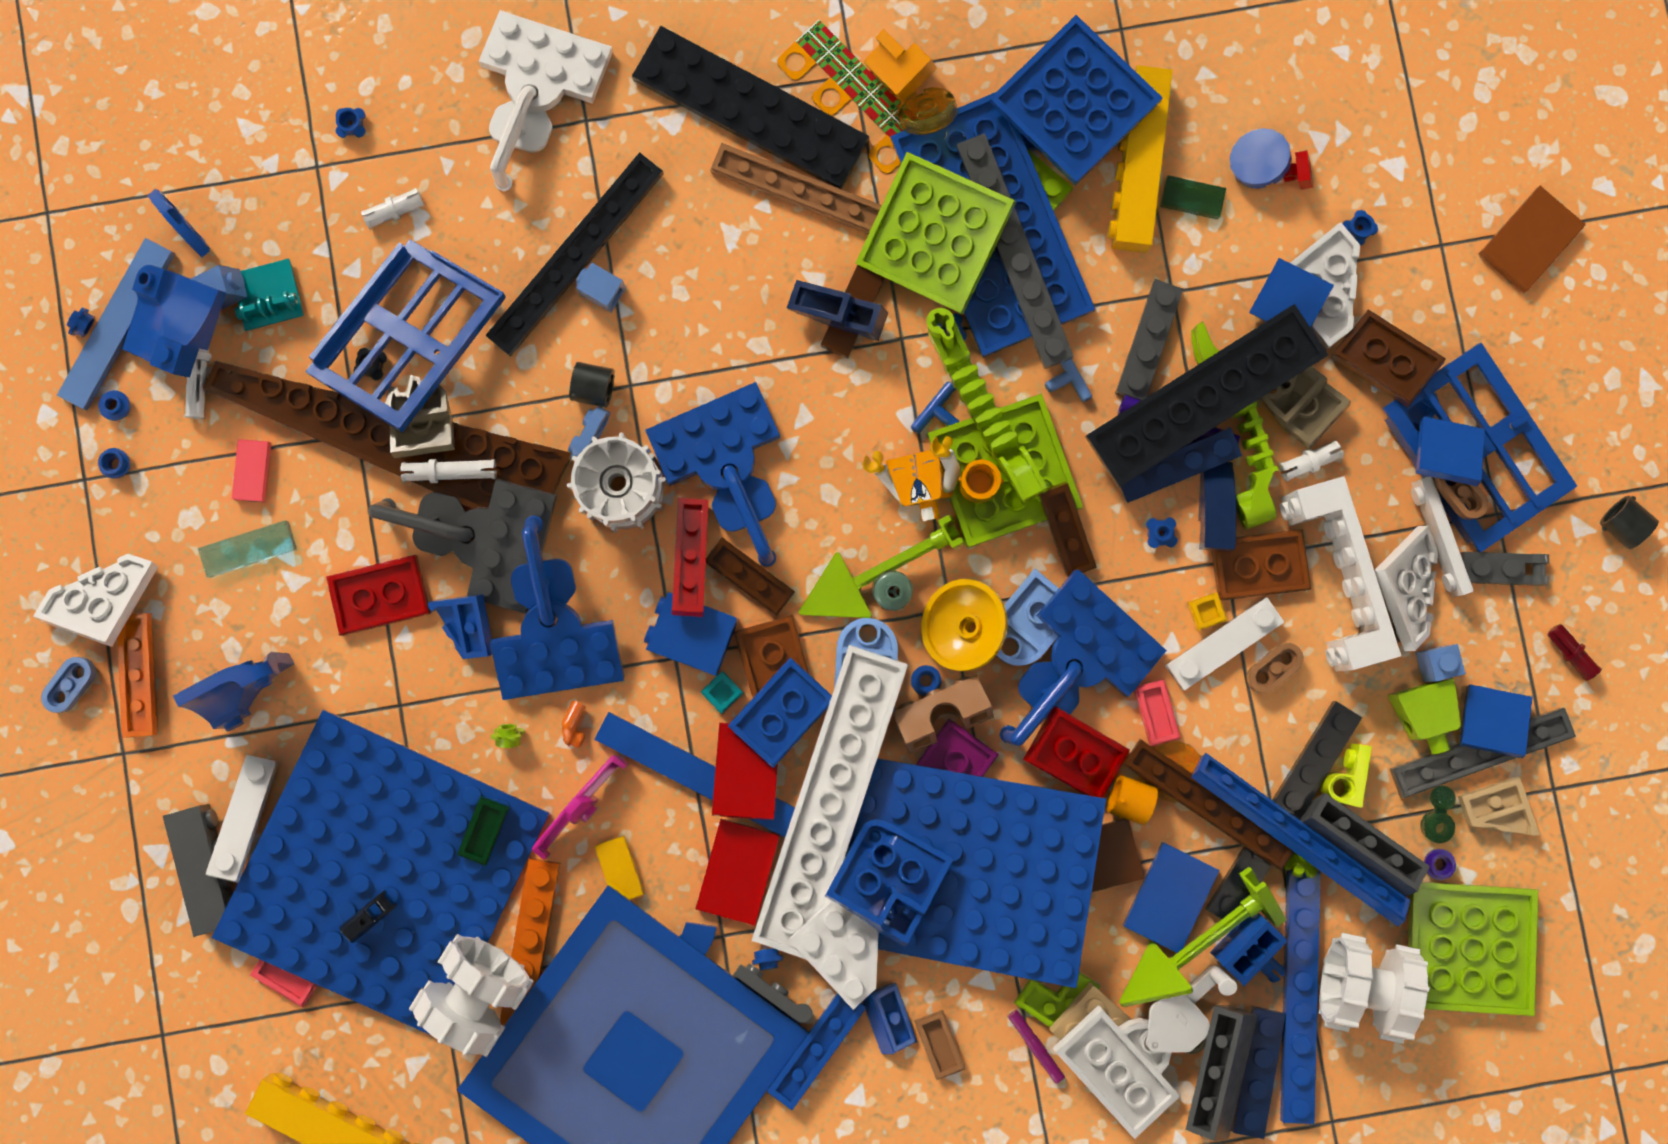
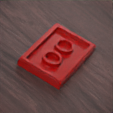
M417 555L326 576L339 636L431 614Z
M1054 706L1023 760L1084 795L1104 798L1130 749Z
M719 722L712 816L773 821L778 764L772 768L728 727L730 723Z
M721 818L695 909L755 926L780 835Z

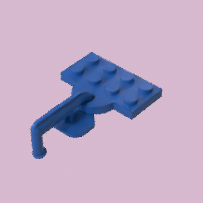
M757 383L749 384L646 429L647 436L669 486L698 474L704 484L717 490L712 502V509L720 526L729 532H736L747 528L758 553L760 564L765 567L772 566L776 561V554L771 550L759 522L769 518L774 513L776 502L768 483L751 475L755 465L753 450L781 437Z
M538 516L528 517L522 530L528 563L517 566L511 575L515 600L529 609L521 624V635L491 639L490 642L503 700L624 681L625 677L614 621L608 620L582 624L579 614L571 606L567 605L576 590L572 567L562 559L543 561L537 534L542 530L543 522Z
M1079 569L1074 570L1036 615L1058 637L1052 646L1051 662L1034 663L1021 677L1018 684L1019 694L1033 708L1017 728L1010 725L1004 726L999 734L1001 740L1016 746L1024 744L1044 718H1047L1054 706L1071 714L1079 704V687L1097 685L1103 679H1106L1123 696L1129 697L1167 650Z

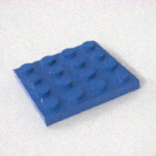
M1075 15L990 98L989 103L1074 185H1077L1161 103L1163 97L1085 22Z

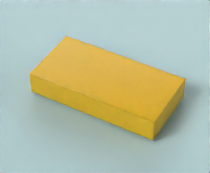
M625 835L595 845L607 886L610 885L628 899L643 895L644 891Z

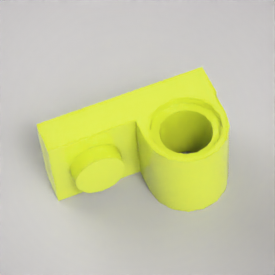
M1350 743V749L1346 750L1343 761L1344 767H1347L1346 774L1329 773L1320 786L1321 793L1328 794L1341 804L1362 808L1372 746ZM1337 780H1341L1344 784V791L1339 796L1333 791L1334 783Z

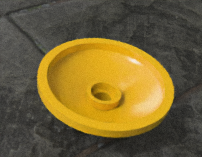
M972 579L951 581L943 585L931 596L924 609L921 621V634L925 648L930 656L945 668L955 671H972L981 668L998 654L1005 641L1008 627L1007 612L1000 596L988 585ZM972 623H975L976 629L971 633L970 626Z

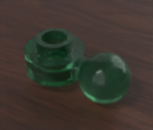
M1438 786L1430 794L1431 804L1435 808L1423 816L1420 828L1422 834L1427 839L1435 843H1444L1450 840L1455 833V823L1447 815V810L1454 806L1456 795L1451 788ZM1443 823L1444 829L1437 833V825Z

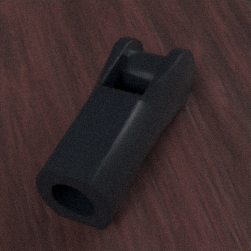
M385 890L340 926L341 933L349 942H356L397 906L396 902L392 904L385 896L387 893ZM374 903L383 912L378 917L370 910Z

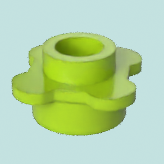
M502 724L494 729L491 739L495 740L497 747L514 748L520 745L521 734H524L525 731L522 728H517L514 724Z

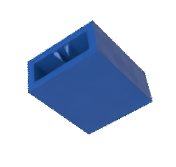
M668 592L666 598L661 596L655 610V614L659 615L655 626H649L644 638V642L648 644L646 650L717 676L739 619L707 606L703 607V617L672 615L673 594Z

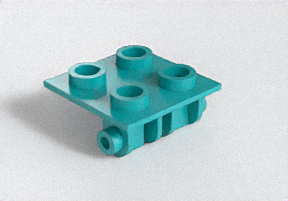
M289 258L241 271L245 281L244 286L247 298L239 301V307H236L234 310L236 317L242 319L245 331L304 316Z

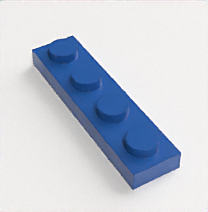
M836 993L810 1029L808 1035L770 1085L767 1092L793 1110L864 1012L866 1005L861 1002L855 1009H852Z

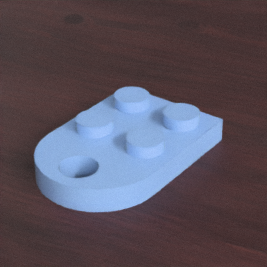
M1033 569L1004 604L1008 618L1006 638L1014 639L1017 642L1018 649L1012 656L1005 655L1000 649L996 656L1001 661L1010 665L1023 666L1037 661L1058 637L1036 615L1059 588L1036 569Z
M861 618L851 622L843 629L837 641L834 688L849 645L897 660V640L893 631L885 623L873 618ZM872 625L876 629L877 637L874 641L864 642L861 640L859 630L862 626Z

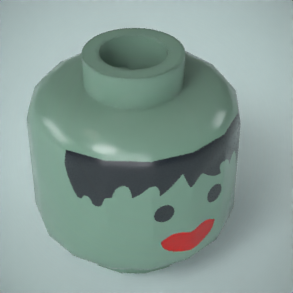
M889 570L876 577L872 584V594L875 601L882 608L896 611L909 604L913 595V587L905 574L897 570ZM888 593H893L894 597L889 596Z

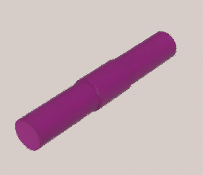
M1017 1009L1012 1011L1007 1017L1028 1048L1039 1060L1055 1084L1062 1081L1065 1075L1047 1052L1045 1046L1037 1035L1034 1034Z

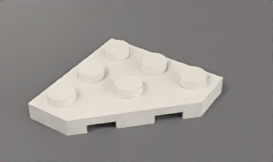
M1341 222L1290 262L1334 285L1311 326L1312 331L1326 350L1351 331L1354 324L1353 304L1354 299H1356L1358 276L1356 275L1360 244Z
M1429 525L1417 526L1374 570L1386 602V608L1390 612L1397 637L1400 639L1404 651H1416L1430 636L1431 623L1426 622L1427 606L1433 605L1435 581L1430 580L1431 565L1437 564L1438 550Z
M131 554L117 558V563L104 569L97 567L78 576V581L65 587L60 584L49 589L33 617L41 622L112 647L158 566L152 561Z
M832 900L789 938V941L852 1009H855L876 989L878 932L864 920Z

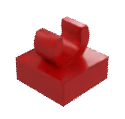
M1308 150L1295 152L1296 163L1290 164L1289 171L1283 177L1284 182L1298 180L1301 189L1313 188Z

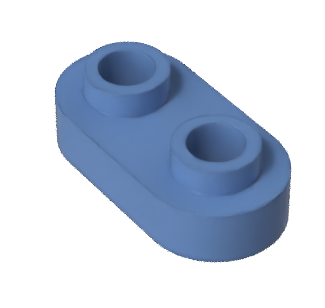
M598 406L595 410L589 409L582 423L585 427L581 435H576L568 448V452L571 453V460L572 456L578 457L582 450L593 442V436L597 439L600 438L610 417L608 410Z
M84 657L67 659L44 688L41 695L43 706L48 711L54 713H63L71 710L96 676V668L93 662ZM80 667L84 669V675L81 678L77 674ZM61 692L65 694V700L62 703L59 701Z

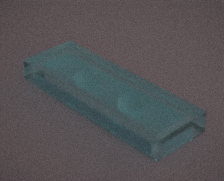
M285 520L200 547L198 550L206 577L211 578L296 551L297 548L289 521Z

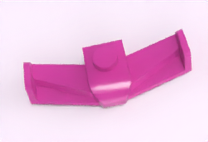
M619 755L611 756L533 845L532 851L542 859H547L550 856V852L547 849L570 822L577 824L582 820L586 823L597 811L594 804L599 799L594 794L618 767L625 769L629 764Z

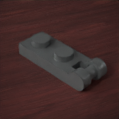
M1460 553L1471 583L1549 585V576L1546 575V564H1549V554ZM1525 564H1533V575H1525Z
M750 963L747 967L739 965L732 975L795 1022L805 1023L811 1019L812 1009L809 1005H797L787 998L789 992L776 982H773L770 986L761 979L764 974Z

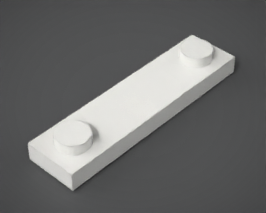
M1428 476L1412 482L1411 496L1414 503L1420 507L1425 524L1429 525L1438 550V560L1444 574L1442 582L1445 589L1451 593L1452 597L1473 592V587L1433 477Z
M1265 597L1165 666L1181 690L1185 691L1284 623V620L1268 597Z
M246 755L205 875L239 883L279 765L276 761Z

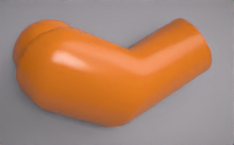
M577 701L571 702L562 720L563 741L567 746L572 745L575 748H580L584 742L585 735L583 732L577 731V724L586 707Z

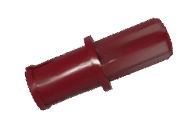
M1558 624L1550 629L1547 636L1563 653L1564 661H1569L1585 681L1591 680L1601 672V667L1584 650L1585 645L1579 644L1562 624Z

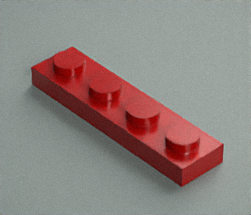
M678 498L672 615L703 617L709 500Z

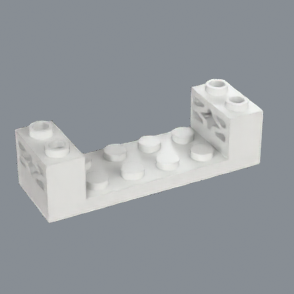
M1345 476L1301 488L1281 497L1280 511L1285 521L1288 520L1289 526L1325 517L1324 531L1329 540L1332 539L1334 545L1333 559L1337 568H1341L1344 577L1342 581L1344 594L1347 598L1351 599L1353 610H1351L1352 620L1361 631L1357 634L1326 642L1328 649L1325 650L1329 665L1334 667L1335 672L1350 671L1400 657L1401 653Z

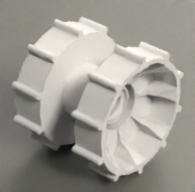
M622 432L619 433V437L597 439L593 436V442L585 447L578 457L572 456L574 466L571 473V483H567V487L573 490L574 496L581 506L579 512L583 515L587 514V518L591 521L597 519L605 526L611 527L614 533H617L618 529H630L637 526L640 529H644L643 524L652 518L657 510H663L661 501L664 485L668 484L666 478L662 477L663 474L654 463L656 457L653 453L649 454L651 450L647 445L641 447L634 441L627 439ZM619 476L625 477V487L620 491H613L611 489L612 480Z
M1341 933V937L1332 938V944L1326 957L1323 959L1324 964L1318 986L1319 1014L1322 1015L1325 1021L1324 1027L1349 1032L1350 1028H1359V1022L1365 1009L1369 1008L1373 1009L1374 1020L1372 1025L1379 1032V1039L1404 1044V1040H1414L1415 1033L1421 1021L1424 1020L1427 992L1430 989L1428 987L1427 975L1428 962L1424 961L1420 955V949L1396 944L1395 949H1386L1380 967L1374 968L1372 967L1371 958L1373 951L1365 943V937Z
M457 934L454 940L449 942L438 960V963L442 964L444 971L447 973L446 977L455 982L454 986L449 982L447 984L433 983L428 980L425 987L420 989L409 1010L413 1011L418 1021L417 1026L424 1028L438 1040V1043H443L461 1051L466 1056L468 1054H482L487 1057L505 1029V1026L501 1025L496 1016V1011L491 1010L489 1005L492 1004L495 1008L498 1006L511 1007L516 1010L534 981L529 978L524 970L525 966L519 964L505 953L502 948L499 949L482 941L479 937H464Z

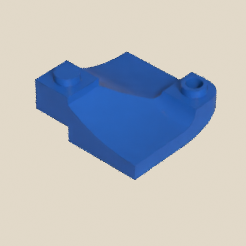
M145 265L138 271L132 288L136 292L138 300L122 349L150 362V365L161 370L190 378L199 349L208 351L226 292L154 265Z
M270 652L265 656L264 661L254 663L253 660L225 668L173 695V698L178 707L186 708L199 714L211 724L213 729L231 731L244 724L242 719L251 715L249 707L260 691L273 683L272 679L294 665V662L289 653Z
M870 820L859 831L825 897L874 927L877 932L905 947L909 943L922 916L927 911L954 858L895 825L883 820ZM869 833H877L880 838L879 841L872 842L869 839Z

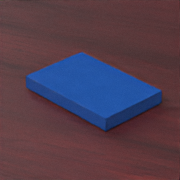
M789 658L732 720L728 727L774 768L828 709L832 695L792 658Z
M1161 842L1124 920L1123 926L1178 953L1183 949L1220 870Z

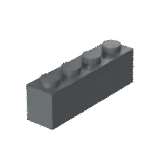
M1326 793L1312 800L1300 819L1308 827L1404 896L1418 891L1430 868L1428 864Z
M210 804L163 816L193 937L215 931L232 897L231 887L234 884L232 881L205 875L218 839L216 830L218 826L217 814L211 809Z
M1230 1005L1214 1006L1185 1130L1213 1141L1229 1139L1257 1021V1014Z

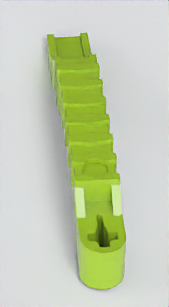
M945 308L932 310L926 320L928 337L939 355L946 374H949L952 379L953 387L958 390L961 401L965 403L969 416L973 417L977 430L982 433L986 446L988 445L992 451L994 460L997 459L999 468L1011 482L1022 503L1027 502L1028 499L1042 492L1048 491L1030 454L1024 446L1019 447L1018 435L1015 431H1010V423L1008 420H1003L1002 410L994 405V396L992 393L988 394L984 378H979L978 367L976 364L972 365L970 352L957 327L953 314ZM937 325H941L943 328L946 327L947 335L945 334L944 330Z
M1204 322L1197 324L1191 330V343L1198 365L1219 352V350L1213 345ZM1257 402L1252 403L1233 415V418L1244 415L1246 422L1238 424L1237 429L1240 434L1249 431L1251 438L1242 441L1244 450L1255 448L1256 454L1246 457L1248 466L1255 465L1257 470L1250 473L1248 477L1250 480L1249 490L1235 495L1237 514L1242 526L1246 530L1275 520L1277 517L1268 487L1273 473L1278 471V467L1274 465L1272 460L1274 453L1272 449H1269L1267 443L1269 437L1267 433H1264L1262 427L1264 421L1258 415L1256 409L1258 406Z

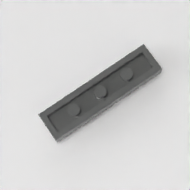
M1157 279L1153 281L1115 394L1127 395L1138 400H1143L1147 397L1183 288Z

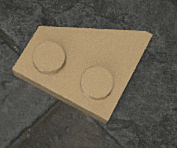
M1520 777L1504 780L1457 796L1468 826L1532 836L1540 835Z

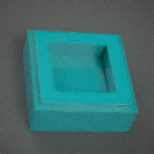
M724 671L717 675L701 691L721 714L744 694Z

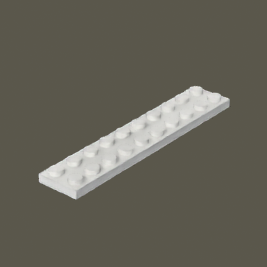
M852 645L848 646L752 941L806 959L789 941V938L830 901V899L825 897V894L844 861L908 664Z

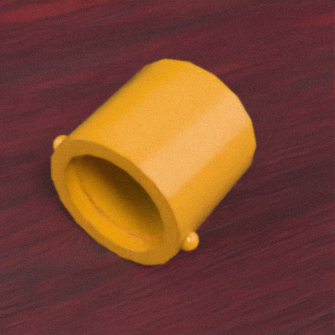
M984 459L974 460L969 463L958 477L961 494L969 502L976 504L985 503L992 499L1000 488V484L1004 482L997 466Z
M1120 775L1111 789L1107 803V812L1144 826L1148 823L1154 812L1158 790L1155 787Z

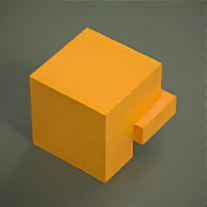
M883 28L875 37L879 45L863 62L904 104L937 68L932 59L915 42L905 51Z

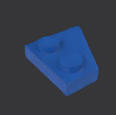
M483 594L428 602L431 612L436 610L445 623L442 628L446 635L453 640L455 648L462 659L492 655L490 646L492 636Z

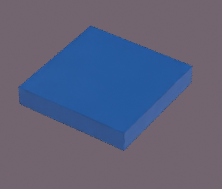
M1278 258L1249 313L1266 322L1295 304L1311 328L1334 285Z
M1423 416L1419 427L1416 474L1478 486L1482 481L1485 429Z
M1469 684L1466 688L1459 746L1518 758L1525 757L1533 697Z

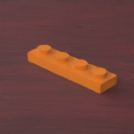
M152 613L131 614L117 637L122 738L157 735Z

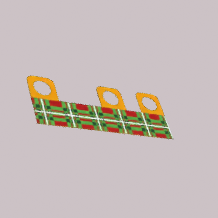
M818 20L778 57L777 64L791 79L798 80L817 63L830 78L813 93L812 100L823 112L832 116L852 99L887 134L869 151L868 156L883 173H891L900 164L898 156L896 154V159L892 164L884 165L877 158L879 149L884 146H890L894 149L890 136L921 123ZM792 53H799L805 59V65L799 71H791L786 66V58ZM831 88L839 93L840 100L836 106L827 107L822 103L821 94L824 90Z

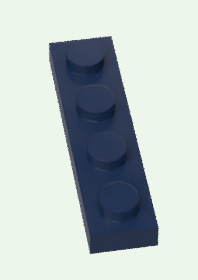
M1231 427L1189 443L1121 486L1120 488L1126 502L1129 503L1241 457L1242 454Z
M1252 1006L1251 1013L1258 1016L1231 1131L1236 1134L1264 1139L1286 1014L1280 1011Z

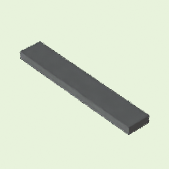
M1558 708L1530 718L1526 754L1576 737L1565 708ZM1457 744L1451 746L1449 751L1429 754L1390 768V772L1400 798H1406L1518 757L1459 746Z

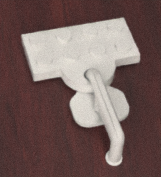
M501 10L499 11L479 59L481 68L506 75L505 84L509 98L512 100L496 108L489 124L491 137L499 142L490 165L495 186L498 190L507 191L512 186V178L506 174L505 170L514 148L535 153L541 151L546 146L553 129L546 113L547 110L556 106L564 95L593 104L613 53L612 46Z
M1216 965L1209 966L1190 983L1193 993L1157 1000L1149 1009V1020L1137 1018L1117 1026L1098 1005L1053 1047L1058 1056L1134 1139L1180 1097L1161 1075L1169 1065L1172 1052H1190L1208 1035L1209 1021L1195 1003L1216 983L1218 984V990L1223 995L1230 996L1237 990L1236 982Z

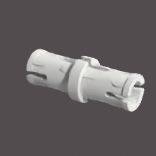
M414 188L395 198L389 196L385 198V202L363 210L361 214L365 217L363 219L367 227L372 229L391 219L397 221L401 219L400 215L423 207L425 204L421 200L422 196L418 189Z
M1332 441L1316 450H1305L1301 456L1284 463H1279V471H1286L1292 468L1291 471L1281 474L1287 482L1306 472H1317L1321 466L1342 459L1344 456L1343 451L1330 454L1331 451L1341 448L1337 441Z

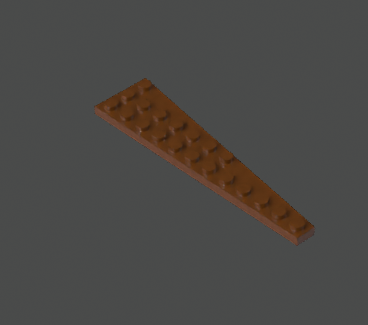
M215 361L203 386V389L400 477L404 473H414V471H401L402 462L425 463L429 462V459H437L438 462L495 459L497 467L484 468V470H497L496 479L555 494L571 457L570 452L517 440L516 438L490 433L453 422L455 450L393 458L390 453L389 424L337 392L289 381L269 374L258 373L257 371ZM496 479L438 480V483H430L429 480L411 482L433 492L456 497L462 505L475 509L478 507L489 508Z

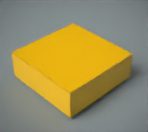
M1218 592L1187 602L1197 631L1228 621Z

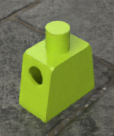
M1454 678L1430 682L1388 695L1410 740H1423L1427 738L1431 754H1439L1450 750L1445 733L1460 729L1461 727Z

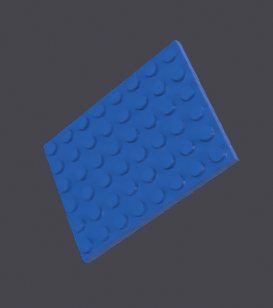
M877 758L845 857L863 825L870 820L878 819L901 828L954 858L909 943L903 947L878 932V949L1076 988L1106 798ZM869 833V839L872 842L879 841L880 838L877 833Z

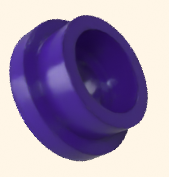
M1434 849L1425 856L1424 862L1430 866L1427 874L1431 878L1446 880L1454 874L1456 861L1449 851ZM1440 858L1443 861V866L1437 870L1434 864Z

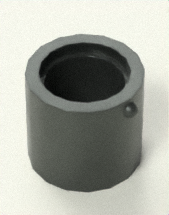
M577 362L570 382V400L607 408L613 392L615 370Z
M1625 496L1605 513L1600 521L1602 530L1611 533L1628 549H1633L1644 542L1659 523V520L1635 501V496Z

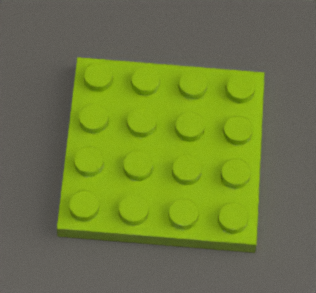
M906 152L855 264L958 313L964 314L1017 202Z
M1039 394L1001 407L1003 420H1008L1010 431H1015L1018 435L1019 447L1024 446L1047 488L1067 482L1077 510L1082 509V502L1043 395ZM973 417L927 433L930 445L935 437H938L940 444H942L946 436L953 439L950 449L954 451L961 467L960 475L969 463L974 460L984 459L997 466L1001 473V478L1004 480L992 499L979 504L969 502L963 497L959 490V480L957 481L950 501L967 548L1047 521L1038 495L1022 503L1011 482L999 468L997 459L994 460L990 447L986 446L984 437L977 430Z
M1422 882L1418 891L1409 895L1411 902L1409 905L1408 947L1420 949V955L1424 961L1428 962L1427 975L1428 987L1430 989L1427 992L1425 1009L1535 1016L1538 890L1531 888Z

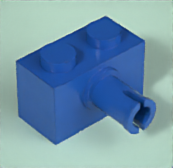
M1258 913L1252 918L1249 916L1233 928L1210 953L1244 986L1259 971L1270 982L1275 983L1281 979L1272 970L1275 969L1283 977L1286 969L1273 956L1288 940Z

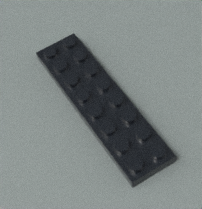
M661 25L632 75L633 81L839 189L843 188L869 141L867 134Z
M1293 304L1087 434L1085 438L1119 488L1328 356V353L1296 305Z

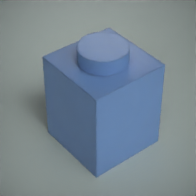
M592 262L588 269H582L576 280V284H578L576 289L581 296L610 313L626 289L623 280Z
M218 265L191 278L226 292L221 310L247 298L244 286L245 281L240 269Z
M1458 644L1444 645L1415 652L1423 682H1435L1466 674Z

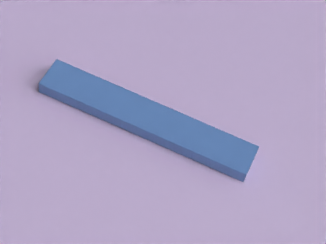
M147 238L144 239L57 396L88 411L123 348L138 300L136 292L132 290L138 271L145 265H154L167 269L175 253Z

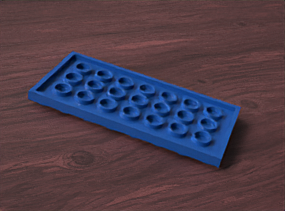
M995 93L890 136L900 163H902L906 152H909L969 179L956 145L985 133L1011 199L1017 202L1015 210L1061 325L1095 311L1090 295L1020 132L989 103L990 98ZM996 247L964 312L982 358L1032 338Z

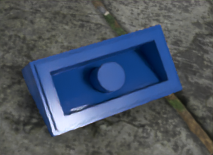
M896 983L874 990L862 1001L866 1005L865 1010L882 1054H894L917 1042Z

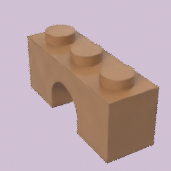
M977 675L971 678L962 677L956 680L952 686L943 690H932L926 694L925 698L916 702H905L892 713L909 754L938 742L933 725L935 720L943 714L958 716L962 720L965 729L994 718L992 705Z

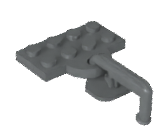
M496 479L489 508L478 507L465 511L458 498L432 492L422 498L418 514L396 509L395 502L390 498L371 505L368 509V514L375 519L414 529L412 535L413 542L421 551L439 556H444L454 551V554L462 563L473 568L467 596L483 594L484 602L526 613L528 608L515 600L511 584V575L514 569L521 564L528 563L522 530L528 517H540L543 522V528L537 534L541 553H543L557 495Z

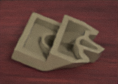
M1312 366L1276 388V393H1268L1261 398L1285 431L1309 449L1351 403L1348 398L1327 383V377Z
M410 375L405 392H400L397 387L390 386L385 404L399 411L420 384L421 378ZM440 384L403 433L389 425L390 453L393 458L455 450L453 418L446 391Z

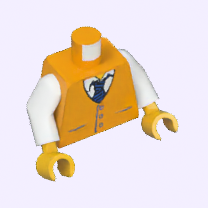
M949 436L944 438L942 444L939 443L938 437H935L930 445V450L886 460V464H882L883 454L880 451H874L872 458L875 462L871 461L868 456H865L862 462L864 470L869 473H875L883 485L904 507L919 504L922 522L940 518L937 500L952 497L961 472V467L954 451L950 449L953 439Z

